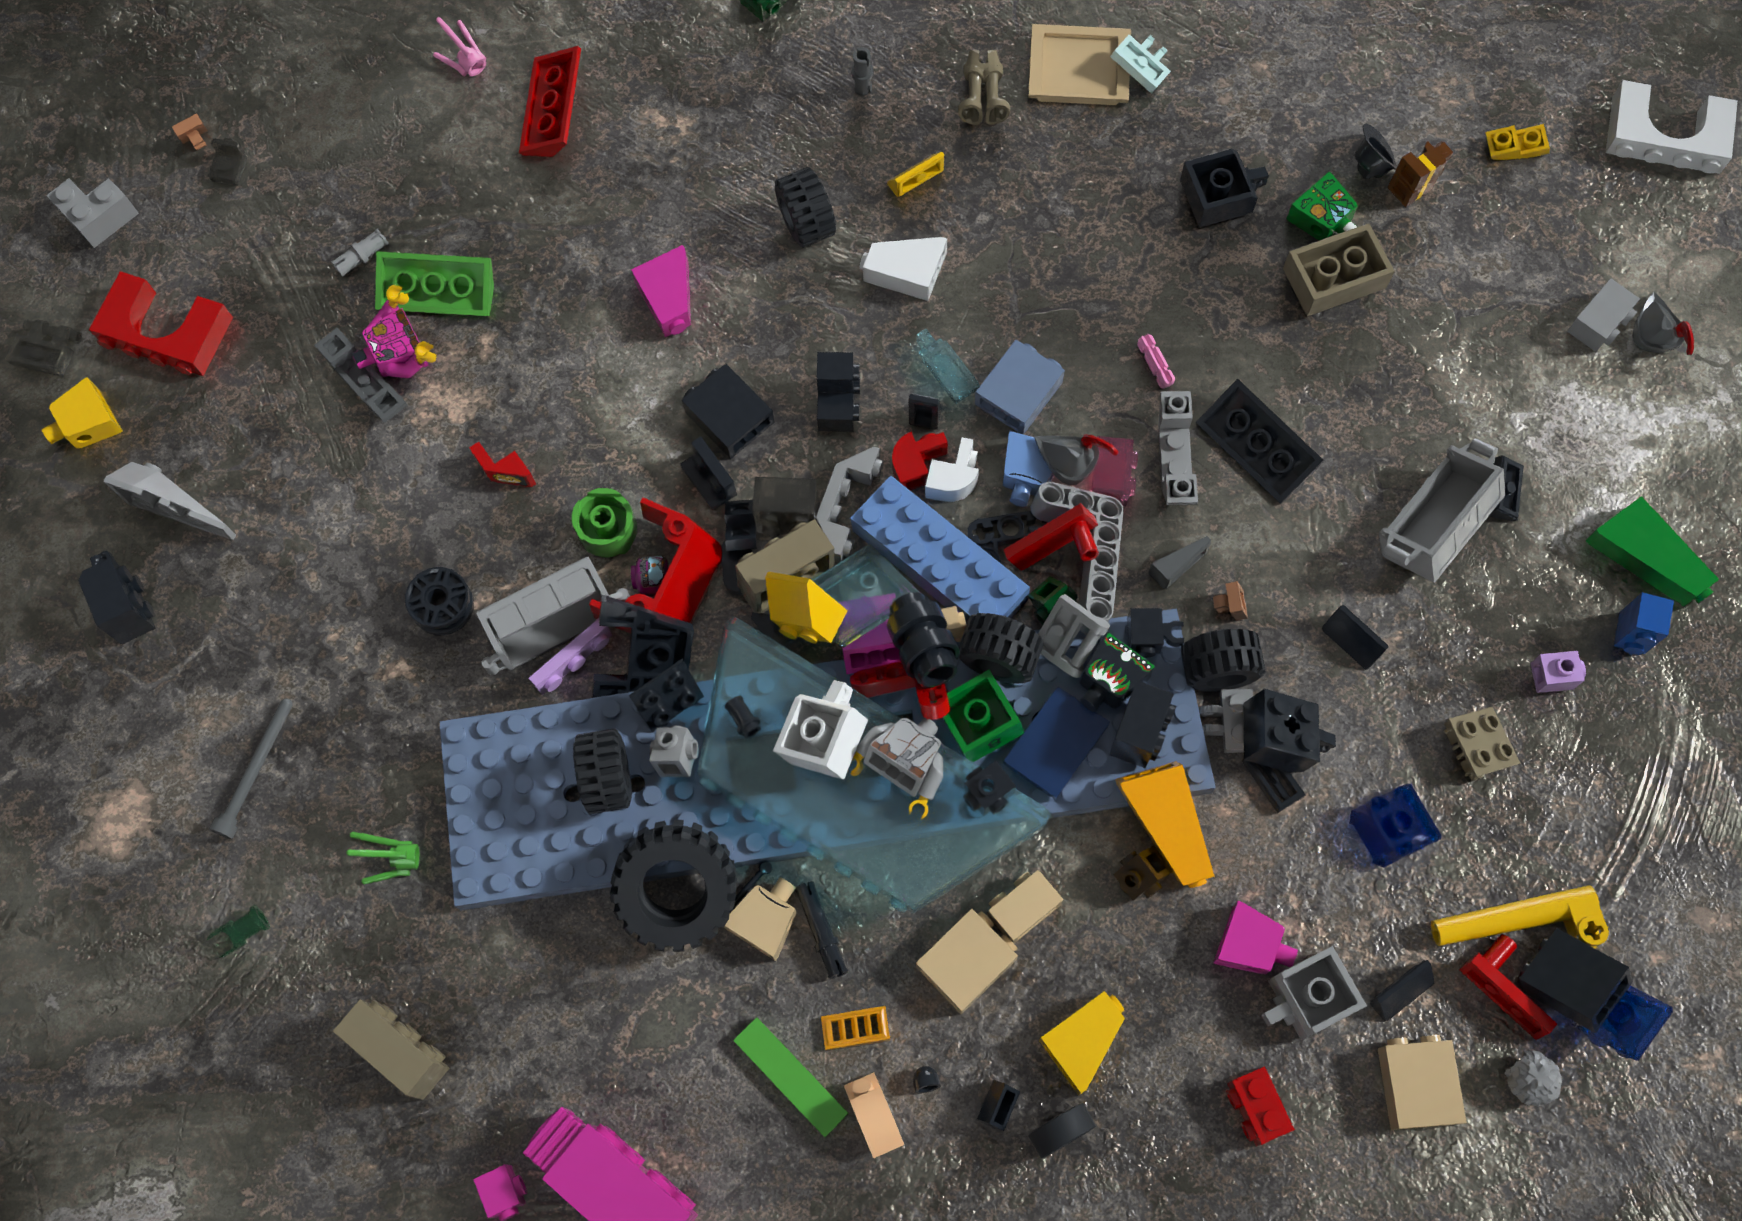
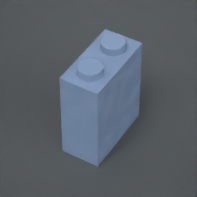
M1015 340L977 389L975 405L1024 435L1063 383L1065 370L1054 359H1047L1040 355L1030 344H1023Z

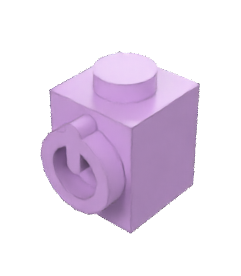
M1578 651L1540 654L1530 663L1537 693L1574 690L1585 681L1586 668L1584 662L1579 658Z

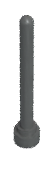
M285 698L281 700L224 814L220 813L218 818L214 817L209 827L210 831L225 838L233 839L238 829L236 817L293 706L290 699Z

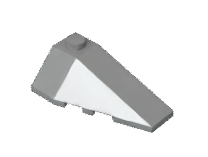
M130 462L107 475L103 481L129 505L234 540L236 536L225 523L161 473L162 469L151 463L145 462L143 466Z

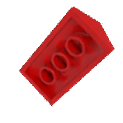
M579 46L534 58L519 148L521 155L554 157L567 145L581 54Z

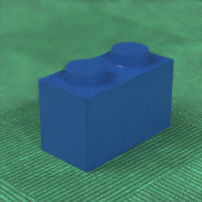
M1642 592L1619 612L1614 646L1623 648L1626 653L1633 655L1647 653L1668 636L1674 600Z

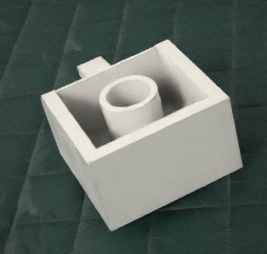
M834 680L826 696H823L822 699L803 694L795 697L773 752L791 765L844 780L868 722L867 718L855 708L850 707L849 701L853 689L844 682Z

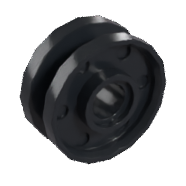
M434 567L417 574L409 583L405 593V607L417 626L426 633L437 636L449 635L462 629L470 620L474 610V596L463 577L453 569ZM446 597L442 604L434 605L437 599Z

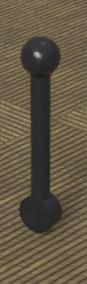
M765 861L759 864V871L735 896L733 910L764 874H769L772 871L771 863Z

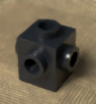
M994 761L985 769L981 766L977 767L965 778L967 780L964 783V792L966 794L963 795V798L973 812L979 810L983 816L990 811L993 815L1000 812L1009 804L1007 799L1015 794L1016 785L997 761Z

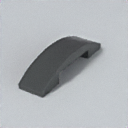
M338 328L314 345L340 377L383 423H386L407 406L402 397L390 384L384 381L371 365L361 369L358 368L352 356V353L356 352L357 349Z

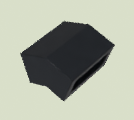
M993 1080L976 1120L994 1129L997 1128L1004 1131L1020 1091L1005 1083Z

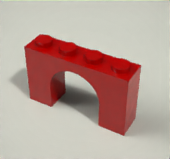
M120 271L89 328V331L98 339L97 343L109 350H114V348L121 349L124 353L134 358L146 357L152 363L161 367H165L166 364L173 366L176 370L186 375L195 373L204 376L233 319V316L224 304L197 296L183 324L175 332L161 338L145 337L141 332L142 321L157 293L146 279Z

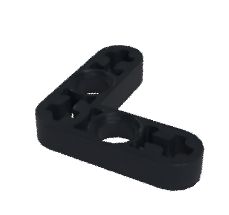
M1030 510L977 519L970 523L967 537L1001 563L998 546L1014 544L1037 530L1038 526L1034 525L1037 518L1033 516ZM1022 520H1027L1028 533H1024V523ZM1006 523H1014L1018 526L1019 531L1016 535L1008 536L1003 533L1002 526ZM993 525H997L998 538H994V532H992ZM977 528H982L983 532H992L985 534V539L979 540L978 535H974Z

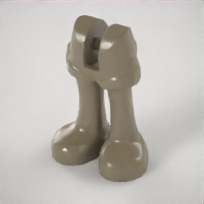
M970 50L967 62L963 66L964 77L969 81V98L959 104L958 115L961 120L972 125H979L982 122L981 84L985 83L987 101L985 111L986 123L988 125L1001 123L1010 115L1009 103L998 96V81L1003 76V65L999 61L996 50H987L986 63H981L979 50Z

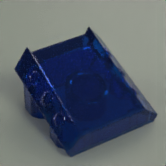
M1409 783L1399 786L1387 794L1372 798L1362 806L1352 810L1350 814L1349 824L1354 825L1373 858L1372 864L1383 868L1441 840L1442 837L1412 784Z
M1630 985L1596 1034L1572 1021V1026L1584 1032L1592 1044L1599 1047L1608 1045L1614 1048L1620 1056L1639 1061L1673 1013V1007Z

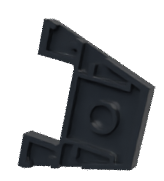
M601 595L599 626L631 627L626 674H594L592 698L636 691L681 659L689 669L694 635L693 624L606 595Z

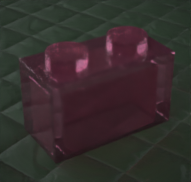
M1098 436L1112 444L1119 453L1115 456L1108 450L1098 447L1100 453L1098 462L1093 470L1091 492L1114 497L1121 502L1122 506H1126L1129 496H1134L1136 489V478H1131V469H1136L1138 462V451L1133 450L1134 439Z

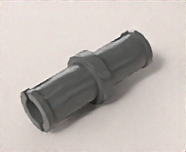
M863 47L857 48V52H853L854 65L851 70L852 78L855 80V92L861 96L868 95V91H872L871 79L874 75V69L870 61L871 53L867 48Z

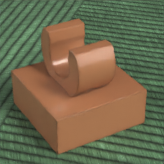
M197 113L172 126L183 144L191 141L196 150L207 146L201 134L208 130Z
M1238 581L1226 583L1227 595L1213 597L1215 610L1217 609L1218 614L1230 612L1236 621L1247 619L1248 615L1242 587Z

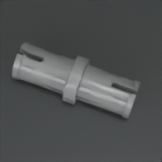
M376 229L359 243H352L349 250L335 260H332L331 263L343 277L360 263H367L370 256L389 243L383 234Z

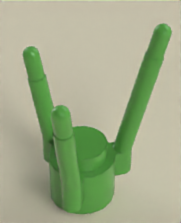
M350 833L351 838L395 847L391 848L390 851L349 849L346 851L348 856L389 858L390 866L396 867V870L363 878L362 884L378 882L397 876H410V870L418 869L420 858L418 844H412V841H398L364 833Z

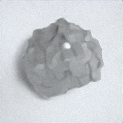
M1524 1051V1056L1505 1072L1511 1092L1526 1105L1537 1107L1542 1104L1546 1105L1557 1099L1560 1095L1562 1079L1559 1067L1555 1065L1552 1059H1548L1539 1051Z

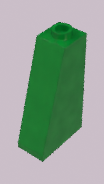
M1642 496L1596 529L1585 540L1590 546L1684 607L1693 600L1699 604L1714 592L1710 587L1719 580Z

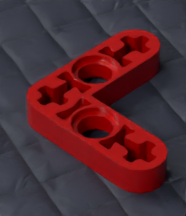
M901 661L863 669L850 677L851 688L853 689L854 696L857 698H870L916 687L921 713L924 718L931 720L939 719L950 712L945 683L927 688L919 684L916 678H911L906 674Z

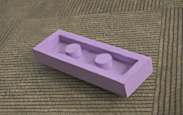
M598 618L529 677L534 687L542 695L547 691L555 690L561 684L562 678L570 671L578 670L585 663L586 657L593 651L603 649L608 644L609 638L612 636L608 626H599Z

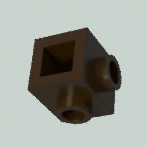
M1153 845L1139 854L1133 851L1120 861L1123 867L1113 875L1118 880L1121 889L1134 901L1142 895H1145L1147 899L1152 897L1163 888L1160 882L1174 871Z

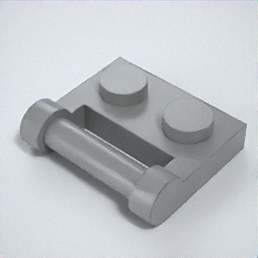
M1064 594L1059 597L1038 633L1044 641L1041 655L1068 675L1079 678L1084 670L1083 664L1100 636L1106 634L1110 625L1106 620L1093 615ZM1082 625H1085L1090 630L1074 657L1070 659L1065 654Z

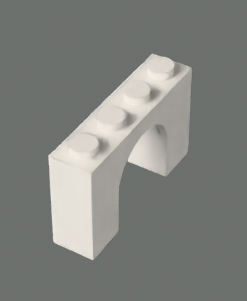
M1622 80L1612 97L1606 146L1607 154L1617 155L1622 158L1629 157L1645 160L1649 163L1668 164L1677 168L1701 170L1705 173L1720 174L1732 159L1738 100L1709 95L1697 111L1695 136L1677 139L1659 132L1649 118L1651 85Z

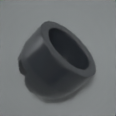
M922 1066L914 1073L913 1085L915 1093H927L941 1087L939 1076L933 1068Z

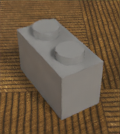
M1610 279L1580 313L1567 332L1597 352L1603 343L1609 346L1619 335L1620 331L1616 328L1620 323L1626 326L1635 316L1637 311L1633 308L1640 298L1613 279Z

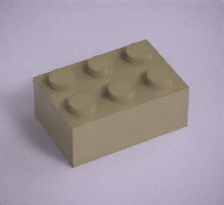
M1370 223L1289 251L1283 267L1307 317L1386 289L1395 272Z
M815 519L809 523L802 522L796 525L790 534L781 539L776 537L770 540L764 549L755 554L753 552L748 553L738 561V564L735 565L738 587L755 613H763L769 609L765 580L767 572L810 578L813 582H816L834 571L835 548Z
M360 999L333 1032L406 1096L424 1100L450 1069L442 1062L446 1058L445 1055L432 1045L428 1046L424 1042L420 1043L419 1039L422 1036L408 1024L404 1025L400 1021L396 1022L395 1019L398 1015L385 1004L381 1005L375 1000L369 1003Z

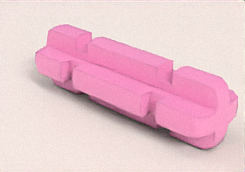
M1147 334L1138 339L1137 345L1141 353H1145L1144 358L1153 375L1157 376L1156 381L1160 388L1165 389L1174 384L1175 377L1172 371L1167 369L1169 366L1159 347H1155L1156 342L1153 336Z

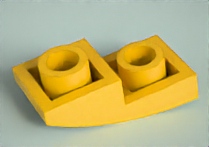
M1544 124L1516 130L1515 125L1485 132L1490 157L1493 160L1521 159L1550 154Z

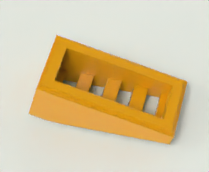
M886 1006L821 1017L825 1050L890 1041ZM877 1016L879 1034L873 1035L870 1017ZM864 1018L866 1036L860 1037L857 1019ZM851 1020L853 1034L851 1039L846 1038L844 1021ZM838 1022L839 1041L833 1040L831 1023Z

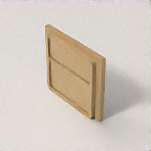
M1032 24L1028 98H1037L1040 102L1101 105L1128 103L1130 74L1110 56L1124 39L1131 35V29Z

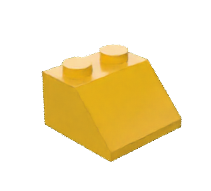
M767 572L765 580L770 620L780 627L779 632L790 639L802 637L804 640L814 644L817 641L831 643L848 610L810 578Z

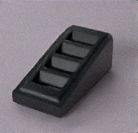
M910 394L908 399L909 424L933 430L938 429L941 416L940 400Z

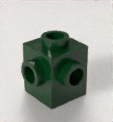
M1051 576L1027 595L1036 609L1034 615L1042 625H1044L1060 596L1066 594L1075 602L1078 599L1076 592L1070 586Z

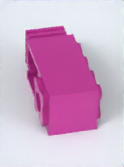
M561 1107L539 1127L523 1152L526 1157H529L545 1173L542 1180L588 1221H694L698 1216L692 1210L696 1204L658 1170L650 1168L648 1171L642 1165L645 1159L606 1125L603 1126L601 1123L598 1126L586 1125L570 1109Z

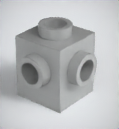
M675 725L670 728H657L655 739L650 744L649 761L660 777H690L694 759L698 757L699 753L698 742L693 738L687 727Z

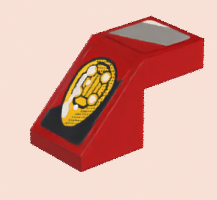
M480 442L469 447L475 460L491 482L525 487L536 485L532 474L516 451L494 463Z

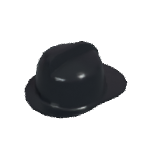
M1365 123L1363 125L1365 138L1354 154L1358 162L1357 169L1366 180L1371 177L1381 178L1392 169L1396 170L1397 165L1391 147L1376 128Z

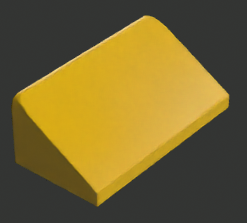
M944 153L933 154L887 181L888 186L897 197L904 195L944 171Z

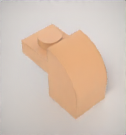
M873 1072L844 1085L873 1158L903 1146L904 1142L875 1073Z

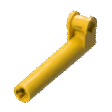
M1591 885L1431 921L1432 936L1438 946L1561 921L1564 922L1569 935L1576 939L1579 936L1578 940L1595 949L1603 944L1609 935L1608 926L1600 909L1598 896ZM1584 931L1586 933H1592L1593 937L1591 935L1586 936Z

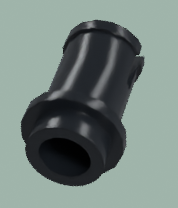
M736 696L725 704V709L738 726L737 732L739 735H743L744 738H750L761 730L759 725L760 719L753 716L742 696Z

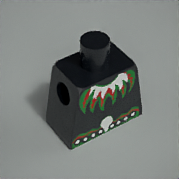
M1106 632L1080 680V684L1088 690L1080 701L1085 708L1092 712H1095L1103 702L1116 709L1131 696L1137 680L1146 683L1150 679L1155 666L1109 632Z

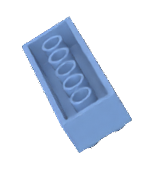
M892 476L850 518L852 530L855 534L944 607L956 606L957 612L964 613L966 625L971 615L977 613H990L1012 618L1029 600L1027 595H1029L1030 587Z

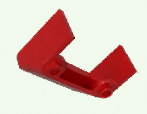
M642 497L640 505L643 519L662 526L666 540L679 547L654 599L644 594H634L628 597L625 602L692 624L722 561V547L716 539L686 515ZM591 599L589 605L593 617L598 619L600 602ZM616 627L631 634V627Z

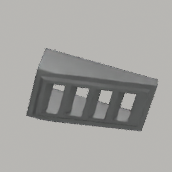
M1206 536L1154 561L1150 565L1149 575L1163 589H1167L1208 552L1211 539Z

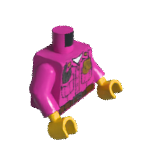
M391 285L387 289L386 296L388 300H386L366 329L363 330L362 335L367 347L352 353L359 369L376 363L383 377L411 378L421 368L429 366L428 362L433 363L436 361V354L430 352L434 346L425 341L419 342L403 309L398 307V304L405 305L409 301L408 294L401 292L402 287Z

